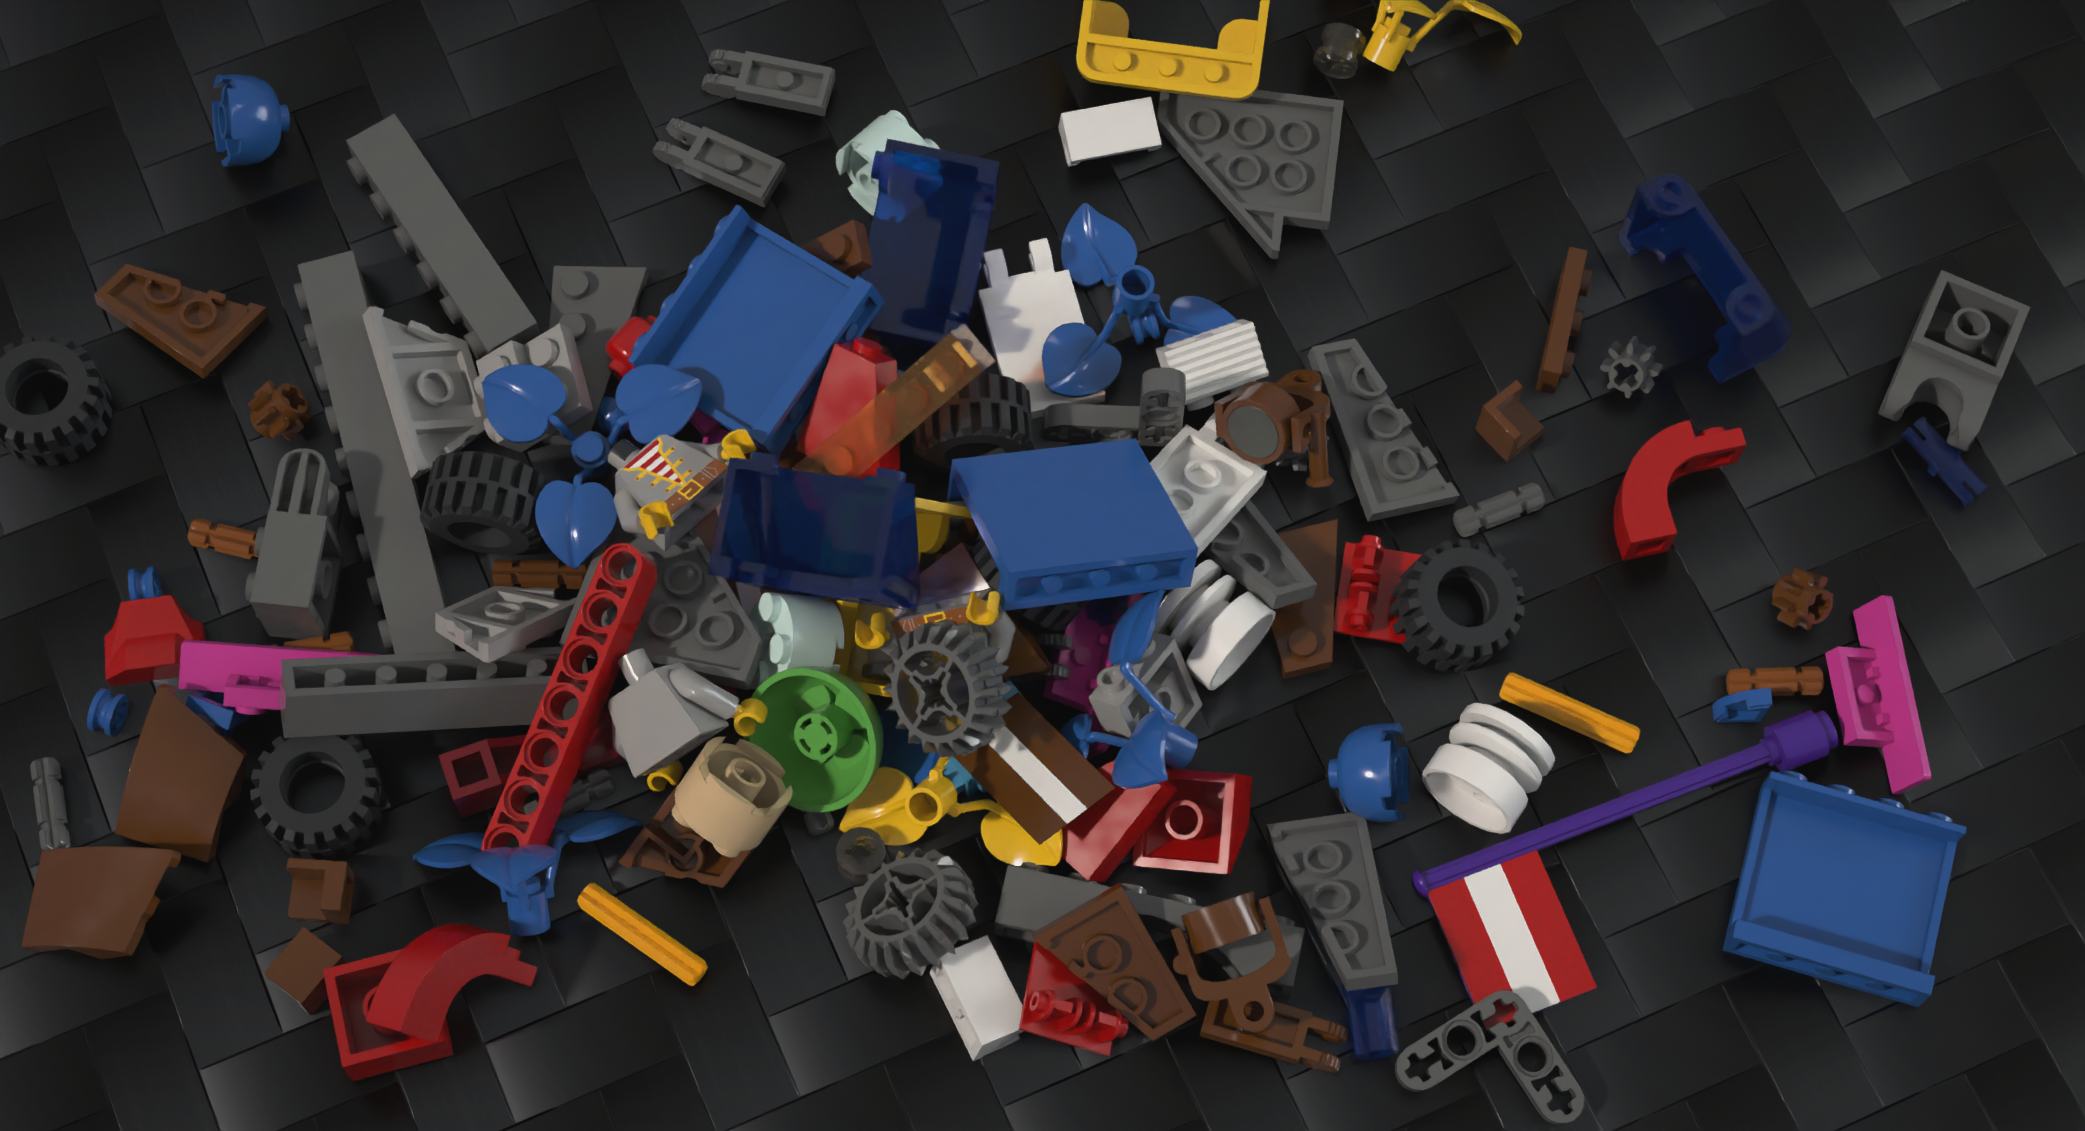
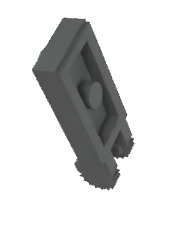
M723 49L711 51L708 63L713 68L722 72L740 74L738 78L712 73L704 75L701 87L710 95H718L728 99L736 96V99L825 116L835 81V69L746 51L745 54L729 50L724 51Z
M678 118L671 119L666 126V130L674 139L691 146L689 151L664 141L657 142L652 151L653 155L665 164H669L676 169H683L684 172L764 208L786 172V166L783 161L705 126L701 129Z

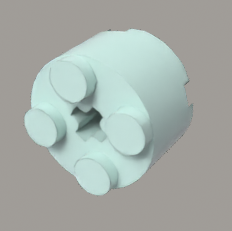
M890 110L887 114L876 118L843 146L836 155V166L840 176L847 171L853 182L847 188L853 198L867 212L882 221L895 217L894 223L900 222L941 185L942 175L939 163L943 161L942 151L932 140H923L909 126L906 118L896 110Z
M782 593L762 594L749 615V619L764 645V650L750 689L756 690L772 675L794 667L817 666L839 672L841 665L833 664L836 648L844 649L845 636L843 621L837 606L832 602L824 601L823 598Z

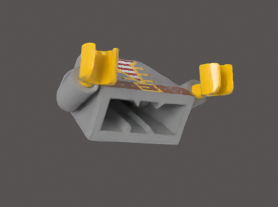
M737 429L723 438L721 443L711 445L679 441L667 434L658 435L642 450L626 439L617 442L608 455V463L618 469L615 474L616 494L613 502L622 529L627 533L646 534L648 539H652L664 551L669 549L728 497V466L733 465L735 468H742L747 461L744 454L754 453L757 450L747 430Z
M991 587L908 605L891 622L892 627L886 625V617L883 613L876 612L871 616V626L864 624L862 620L856 621L855 642L861 648H879L890 656L889 652L895 646L901 645L900 638L907 632L914 631V629H917L919 625L924 623H935L948 619L954 620L955 624L971 623L973 633H987L985 647L1000 648L995 660L998 665H1003V662L1009 656L1016 628L1013 621L1003 611L1001 605H999L1000 593L993 591ZM934 652L932 656L938 660L943 654Z
M644 648L632 651L617 661L630 686L609 699L608 709L612 717V747L616 753L628 762L634 778L649 774L647 784L653 791L659 792L664 790L668 781L672 785H677L684 771L679 759L728 727L727 719L730 717L734 718L736 732L742 736L754 734L757 724L753 719L759 723H765L768 709L761 700L749 698L742 701L739 705L738 697L708 681L681 662L654 669Z

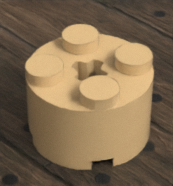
M715 737L706 743L675 791L676 804L672 809V815L679 824L692 828L701 837L711 842L720 854L731 858L737 857L741 851L754 849L762 842L791 800L793 791L791 785L786 789L781 779L786 772L781 764L767 751L743 739H739L737 744L733 745L722 743L726 737Z

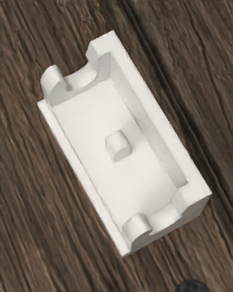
M1151 97L1061 113L1058 128L1068 167L1075 166L1081 161L1145 149H1148V152L1155 151L1161 148L1162 145Z
M987 935L955 948L956 955L946 953L940 958V968L933 965L929 972L973 1061L1019 1040L1018 1034L1024 1032L1019 1030L1023 1005Z

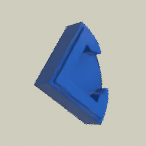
M1771 688L1737 692L1717 700L1712 705L1714 721H1717V723L1761 722L1772 706Z

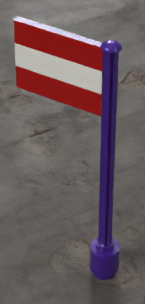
M1808 710L1766 726L1764 728V738L1760 739L1758 745L1422 873L1419 870H1415L1411 878L1413 889L1420 897L1428 898L1472 1004L1475 1005L1497 991L1508 990L1518 994L1532 1014L1597 989L1538 854L1539 850L1765 764L1771 767L1776 765L1780 771H1789L1829 755L1830 749L1838 746L1836 729L1825 711L1814 713ZM1499 1001L1494 1002L1495 1013L1483 1022L1480 1021L1484 1032H1487V1030L1500 1022L1505 1024L1511 1023V1016L1516 1012L1515 1007L1512 1004L1502 1006Z

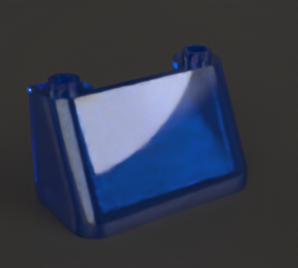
M887 139L885 151H876L871 171V179L879 180V193L868 240L873 267L861 272V278L873 284L885 303L865 332L961 358L997 197L1000 162Z
M1676 174L1659 175L1637 186L1618 239L1630 256L1638 253L1639 250H1650L1658 254V259L1662 264L1682 254L1723 312L1728 324L1717 329L1714 339L1719 344V350L1710 358L1707 365L1718 383L1722 384L1781 352L1792 334L1790 319L1711 207L1684 178Z
M751 452L750 460L730 457L709 564V575L772 591L917 612L921 587L915 485L905 482L906 473L892 469L877 468L875 476H865V479L791 470L779 466L780 457L767 453Z

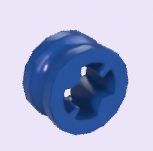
M1148 306L1144 312L1138 315H1127L1137 345L1143 344L1144 339L1148 336L1154 340L1160 338L1158 324L1151 306Z
M148 566L147 570L143 573L139 572L137 568L129 569L128 589L130 600L162 596L161 580L156 566Z
M101 688L95 694L87 715L88 729L97 732L103 728L106 735L116 737L127 720L130 707L128 695L118 693L114 697L110 689Z

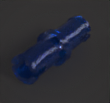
M1922 416L1913 424L1926 437V440L1923 441L1913 428L1910 427L1901 434V437L1930 466L1927 471L1931 476L1935 477L1938 475L1961 500L1963 506L1966 507L1976 498L1963 485L1965 481L1977 495H1981L1989 486L1960 457L1962 451L1954 446L1951 447L1927 421L1928 419Z

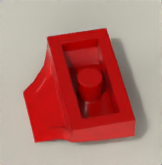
M173 595L121 602L113 628L104 636L107 683L112 687L179 677L182 642L186 639L206 641L205 626L202 622L191 618L182 609Z

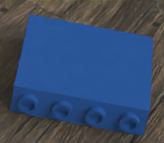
M736 204L731 213L719 221L714 231V237L704 252L692 260L687 270V276L676 292L670 294L664 300L660 308V315L651 328L636 340L628 362L634 368L646 364L664 365L698 378L703 388L696 410L730 431L737 429L747 430L757 448L777 459L810 412L834 344L854 341L856 337H861L885 301L873 284L859 276H856L855 279L850 278L754 221L741 206Z
M1136 438L952 459L947 499L949 502H965L1001 574L998 592L1001 595L1000 605L1003 611L1154 592L1160 588L1162 590L1191 587L1198 547Z
M1784 770L1778 773L1771 771L1760 788L1723 951L1919 1007L1932 994L1935 976L1929 973L1957 842L1965 835L1967 827L1953 823V820L1944 814L1935 812L1920 814L1906 810L1900 802L1886 798L1871 800L1857 796L1854 790L1843 785L1831 784L1825 787L1808 782L1804 775L1794 771Z

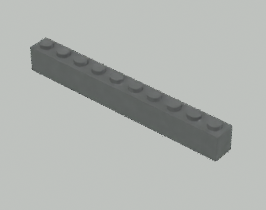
M353 250L298 264L302 282L294 284V289L301 311L309 310L312 323L305 324L304 329L311 351L319 350L322 364L314 366L321 392L330 393L332 406L325 407V413L332 435L340 433L343 447L335 449L336 458L342 476L350 475L354 490L346 491V498L353 519L361 518L364 532L356 534L363 561H372L375 575L367 577L374 605H383L386 619L378 621V626L385 649L393 647L395 654L459 651L458 645L435 630V612L447 608L448 605L429 531L420 522L422 504L416 481L411 479L363 321V314L371 306L360 266Z

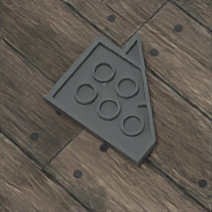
M1255 90L1249 98L1242 101H1228L1160 92L1157 114L1158 129L1271 259H1278L1283 225L1328 230L1344 100Z
M617 520L612 534L594 552L560 639L561 649L564 647L601 556L612 545L627 543L652 559L658 573L656 584L627 654L644 648L654 669L681 662L714 684L749 691L764 650L762 639L694 527L669 549L664 551L652 539H648L646 534L627 533L622 529L620 521ZM636 560L629 561L624 565L620 575L621 581L633 576L637 567ZM617 606L610 607L604 612L601 620L602 627L613 623L617 616ZM597 652L586 656L587 658L598 660Z

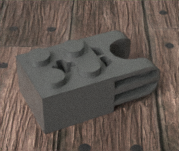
M1941 270L1923 304L1878 414L1898 422L1904 410L1916 402L1935 404L1946 413L1950 422L1947 443L1965 452L1968 451L1969 446L1973 443L1983 424L2030 307Z
M294 449L286 453L280 460L265 527L260 526L256 533L255 553L259 556L256 572H250L246 581V600L251 603L256 612V617L260 619L268 635L273 637L306 639L323 636L324 640L328 639L344 558V550L337 538L343 512V499L338 487L330 482V472L324 457L312 449Z

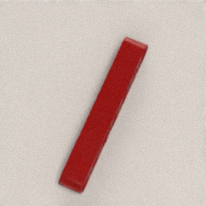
M614 544L606 549L600 558L486 830L481 846L482 851L506 847L515 838L519 841V847L530 844L547 846L619 673L620 667L617 661L627 654L656 584L658 575L656 565L652 559L630 544ZM636 560L637 567L633 576L621 581L620 575L624 565L629 561ZM617 606V616L613 623L602 627L601 620L604 612L610 607ZM597 652L598 661L596 666L590 672L583 674L582 665L584 659L589 654ZM577 698V712L572 718L564 720L563 709L570 700ZM557 745L559 750L558 758L551 766L545 767L543 761L544 754L551 746ZM537 791L539 795L538 806L533 812L526 814L524 811L525 800L528 795Z

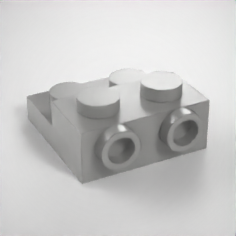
M561 323L524 345L511 340L476 361L479 376L474 378V388L483 400L482 382L487 375L505 366L529 364L549 370L562 382L567 392V400L562 409L554 415L566 426L593 411L572 328ZM488 417L484 420L485 431L494 442L519 452H523L558 431L556 427L548 423L546 432L536 441L514 443L502 438L491 426Z
M1153 632L1145 653L1138 662L1132 664V670L1166 709L1176 714L1173 723L1185 728L1203 704L1175 638ZM1114 665L1105 668L1098 674V685L1088 698L1103 731L1130 740V736L1139 721L1146 714L1155 710L1120 672V665Z

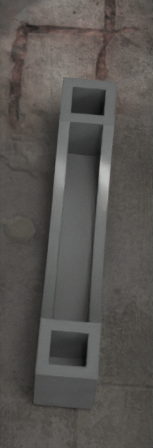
M1023 862L1020 867L1008 865L995 919V935L1034 943L1035 940L1032 937V933L1111 887L1100 885L1097 881H1089L1080 873H1070L1069 877L1049 874L1047 867L1036 865L1035 863ZM1121 883L1123 890L1145 927L1173 936L1171 930L1183 926L1185 931L1181 915L1204 908L1196 905V900L1188 896L1168 894L1165 899L1147 895V890L1143 887ZM1276 915L1291 958V966L1281 978L1267 985L1271 995L1289 999L1294 986L1305 928L1295 927L1293 920ZM1264 920L1267 930L1205 951L1204 953L1220 965L1233 979L1258 970L1267 964L1275 956L1276 948L1266 920Z

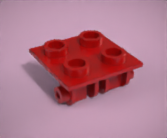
M1364 535L1362 541L1357 544L1346 542L1335 607L1333 632L1398 644L1404 643L1407 640L1404 634L1396 635L1392 626L1399 620L1398 616L1390 615V605L1397 599L1392 596L1395 585L1401 581V575L1421 555L1385 549L1381 545V538L1374 535Z
M1034 941L1019 1030L1097 1054L1110 1056L1112 1040L1116 1037L1123 1038L1127 1033L1128 1019L1123 1018L1120 1011L1111 1006L1083 979L1081 980L1069 970L1067 965L1048 949L1046 950L1037 941Z

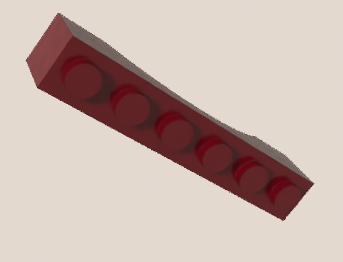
M715 684L738 697L736 688ZM609 710L601 714L574 779L585 776L586 773L598 767L608 768L626 761L612 747V717ZM730 717L727 719L729 725L734 724V718ZM526 735L485 739L438 755L453 801L462 818L497 806ZM557 745L551 746L544 754L543 761L545 767L551 766L558 758L559 750Z

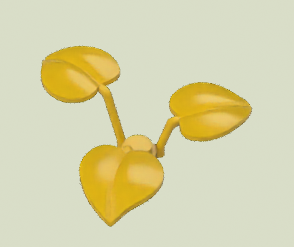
M1380 0L1376 22L1371 29L1374 33L1362 55L1370 61L1394 72L1405 50L1413 52L1417 43L1452 10L1474 12L1499 22L1509 32L1516 45L1521 40L1522 33L1506 16L1476 0H1449L1436 14L1419 0ZM1405 11L1431 18L1411 38L1408 37L1411 28L1400 22ZM1386 12H1395L1392 18L1387 16L1385 20Z
M942 655L938 661L945 660L948 662L949 658ZM947 715L945 717L955 724H962V721L957 716L950 717ZM940 756L935 767L930 770L929 776L915 788L911 779L905 773L890 767H879L866 790L848 805L839 827L842 832L867 842L898 846L910 844L919 839L929 826L936 824L947 813L952 817H957L960 813L987 809L990 812L982 820L981 835L986 848L999 860L1016 866H1021L1023 862L1056 866L1061 860L1063 849L1062 829L1039 845L998 802L984 799L959 804L953 782L943 776V771L951 758L946 756Z

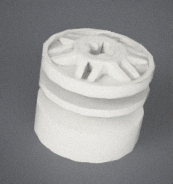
M1208 559L1194 569L1191 587L1171 589L1159 607L1153 632L1174 637L1181 654L1192 647L1193 649L1186 661L1188 671L1203 686L1213 691L1227 681L1257 648L1271 627L1276 612L1249 591L1229 603L1237 580L1228 574L1220 578L1222 568L1213 560Z
M1473 703L1466 706L1460 715L1459 723L1455 724L1450 730L1449 740L1451 744L1447 743L1440 746L1423 770L1422 781L1433 797L1454 815L1485 831L1503 834L1510 832L1527 806L1528 797L1526 793L1537 791L1541 785L1542 776L1547 775L1551 770L1555 756L1545 740L1520 719L1489 704Z

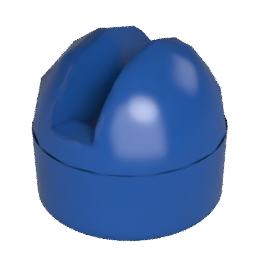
M603 397L596 419L600 430L604 434L610 435L617 419L625 414L619 409L616 399ZM629 423L624 426L620 436L630 430Z

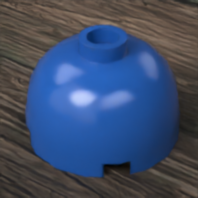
M241 74L217 75L213 88H222L221 101H212V121L217 153L227 150L228 156L221 161L222 165L226 167L247 166L260 163L271 157L280 144L281 132L289 131L290 117L287 105H279L274 89L266 81L255 76Z
M1399 722L1371 724L1348 734L1341 743L1338 759H1330L1328 778L1330 787L1339 788V794L1345 806L1353 814L1368 821L1401 822L1406 813L1397 811L1399 803L1409 802L1410 794L1408 747H1398L1395 736L1405 735L1403 727Z

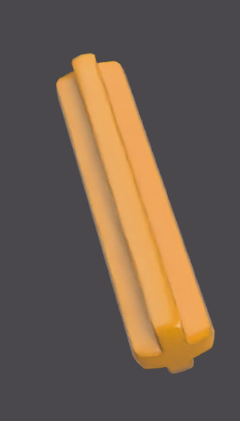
M1514 672L1506 676L1500 689L1499 696L1501 699L1624 753H1631L1640 736V729L1637 726Z
M596 883L588 884L579 895L577 902L582 910L689 986L696 985L704 976L708 968L705 960Z

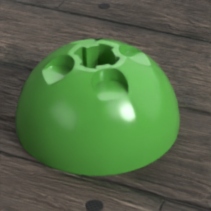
M801 666L772 675L755 690L751 698L761 700L767 706L768 714L765 723H759L753 719L757 724L755 732L750 736H743V740L761 747L781 764L786 772L781 779L786 789L791 785L793 791L791 800L788 803L789 806L807 812H830L850 804L866 790L879 768L883 754L884 736L877 708L860 685L851 678L832 669L817 666Z

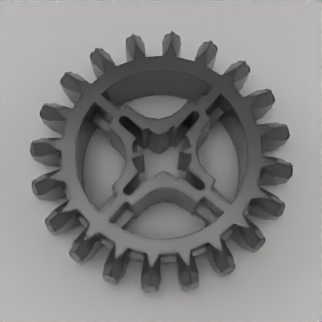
M944 619L935 623L921 624L914 631L907 632L901 637V645L895 646L889 652L893 663L888 664L883 671L891 678V682L882 690L892 695L893 702L886 710L897 712L900 719L895 728L903 730L908 728V743H922L924 753L934 754L938 752L941 757L970 754L975 752L977 748L989 744L991 740L995 739L994 733L1000 731L1006 725L1001 715L1006 714L1012 706L1003 698V695L1008 694L1013 686L1003 682L1002 674L1005 673L1009 666L998 665L995 657L1000 648H986L987 633H973L971 623L955 624L954 620ZM939 652L949 658L948 662L945 660L938 661L932 656L933 653ZM947 715L950 717L957 716L962 721V724H955L945 717Z
M917 847L910 856L899 851L895 861L888 863L882 860L881 869L875 874L866 872L868 881L865 885L853 888L857 899L845 905L849 912V916L843 921L848 933L846 938L849 941L850 947L857 954V957L866 967L876 970L877 973L882 974L886 978L893 974L904 980L911 971L922 976L926 966L929 964L940 968V958L946 953L956 955L954 944L958 940L969 939L965 927L976 922L973 909L978 905V902L973 893L974 887L971 885V879L954 859L952 860L948 855L944 856L935 849L924 852Z

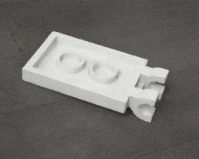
M1047 238L1029 242L1031 253L1028 254V259L1032 271L1008 277L1002 248L984 252L986 264H984L983 268L990 288L978 290V299L1000 376H1007L1015 379V381L1022 382L1026 389L1029 390L1032 419L1043 417L1045 408L1053 404H1097L1105 402L1104 390L1086 397L1071 398L1052 393L1045 387L1041 356L1047 337L1055 328L1062 324L1072 322L1084 324L1069 269L1059 272L1054 271Z
M1215 412L1199 431L1186 424L1150 462L1198 547L1197 557L1263 485L1267 471L1263 470L1265 464H1253L1243 460L1235 452L1224 447L1225 439L1216 435Z

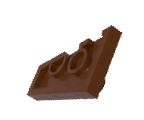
M127 263L94 293L98 306L203 379L268 318L267 310L264 306L251 302L248 306L227 300L226 294L210 289L208 293L181 286L178 279Z
M1338 519L1278 533V536L1317 583L1313 598L1273 610L1276 614L1269 632L1284 679L1331 668Z
M1120 883L1032 933L1035 941L1046 950L1048 949L1067 965L1069 970L1081 980L1083 979L1111 1006L1120 1011L1125 1018L1152 1041L1197 1016Z

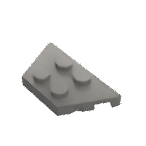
M376 306L369 307L362 316L410 477L411 479H417L431 470L432 463L438 456L458 452L486 433L484 428V420L487 418L485 400L480 398L474 388V378L477 377V372L467 341L447 333H436L428 326L413 320L406 326L383 317L384 309Z
M493 586L435 612V630L476 658L490 663L511 652L522 651L526 649L527 644L540 638L551 637L555 634L556 630L565 627L577 597L571 600H556L555 588Z

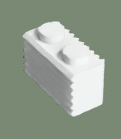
M1244 319L1155 349L1161 368H1174L1185 374V405L1188 411L1201 409L1215 402L1213 395L1227 390H1230L1232 394L1238 391L1244 384L1256 382L1258 379L1269 376L1261 345L1258 341V335L1255 332V326L1253 322Z

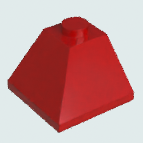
M1166 768L1170 772L1167 776L1168 781L1178 790L1134 845L1132 866L1230 875L1249 827L1253 776Z

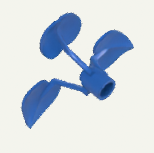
M1083 203L1072 216L1064 232L1060 250L1061 264L1064 270L1069 269L1071 280L1079 286L1092 287L1102 280L1107 287L1115 285L1112 294L1114 307L1098 337L1091 327L1077 322L1062 324L1049 334L1043 345L1041 356L1045 387L1057 395L1077 398L1097 394L1110 386L1120 371L1122 358L1119 351L1110 344L1105 343V341L1110 336L1122 314L1138 315L1144 312L1148 306H1151L1160 326L1168 329L1164 337V346L1235 322L1237 319L1218 304L1198 296L1177 298L1171 304L1169 319L1166 318L1159 303L1160 296L1153 293L1155 286L1153 275L1145 267L1134 265L1137 258V247L1132 236L1120 224L1103 216L1089 204Z
M515 364L497 369L485 377L482 382L486 414L491 426L502 438L514 443L533 442L544 435L548 423H551L572 444V457L581 472L575 475L573 484L560 480L548 483L540 492L535 506V518L541 536L550 550L563 563L572 569H578L595 550L606 542L612 534L618 518L613 502L614 498L609 490L599 483L588 482L582 484V482L586 479L592 480L593 478L602 477L610 472L613 466L608 463V455L613 446L618 442L624 426L628 423L632 436L641 444L648 445L658 435L667 434L671 437L677 435L689 422L698 407L703 388L698 378L658 364H646L632 369L622 378L616 390V403L625 415L617 419L609 437L605 438L602 434L593 431L584 432L577 436L554 415L565 405L567 392L559 378L549 370L536 365Z
M1161 588L1142 597L1121 617L1113 632L1108 656L1110 663L1116 666L1120 665V672L1155 711L1146 714L1139 721L1130 736V740L1096 731L1090 732L1092 717L1088 714L1074 716L1059 731L1086 760L1089 745L1095 742L1122 747L1115 759L1112 780L1115 785L1124 789L1143 788L1168 780L1165 764L1177 770L1183 769L1191 761L1198 744L1197 735L1173 723L1176 714L1166 709L1132 670V664L1142 658L1151 640L1161 599L1166 592Z
M586 810L572 813L557 820L553 832L557 833V835L554 837L552 847L530 844L514 848H491L482 851L481 846L485 833L466 832L447 836L429 844L413 855L414 863L418 861L421 864L436 868H455L471 864V867L477 873L499 886L502 902H507L510 932L518 936H530L543 933L551 927L547 899L555 897L554 881L562 847L569 841L577 843L595 841L633 826L641 828L642 824L640 819L619 812ZM548 867L545 883L541 885L540 878L533 875Z

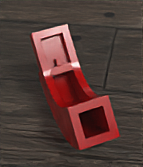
M1687 420L1662 430L1640 448L1628 467L1614 506V531L1623 561L1669 551L1677 535V530L1667 501L1668 486L1679 477L1689 473L1736 464L1747 445L1741 427L1726 431L1723 427H1713L1702 431L1695 437L1691 422Z
M454 923L442 925L417 937L391 963L376 990L366 1022L437 1043L449 1006L458 991L468 981L477 976L488 974L531 987L538 967L518 960L521 951L508 947L510 935L468 924Z

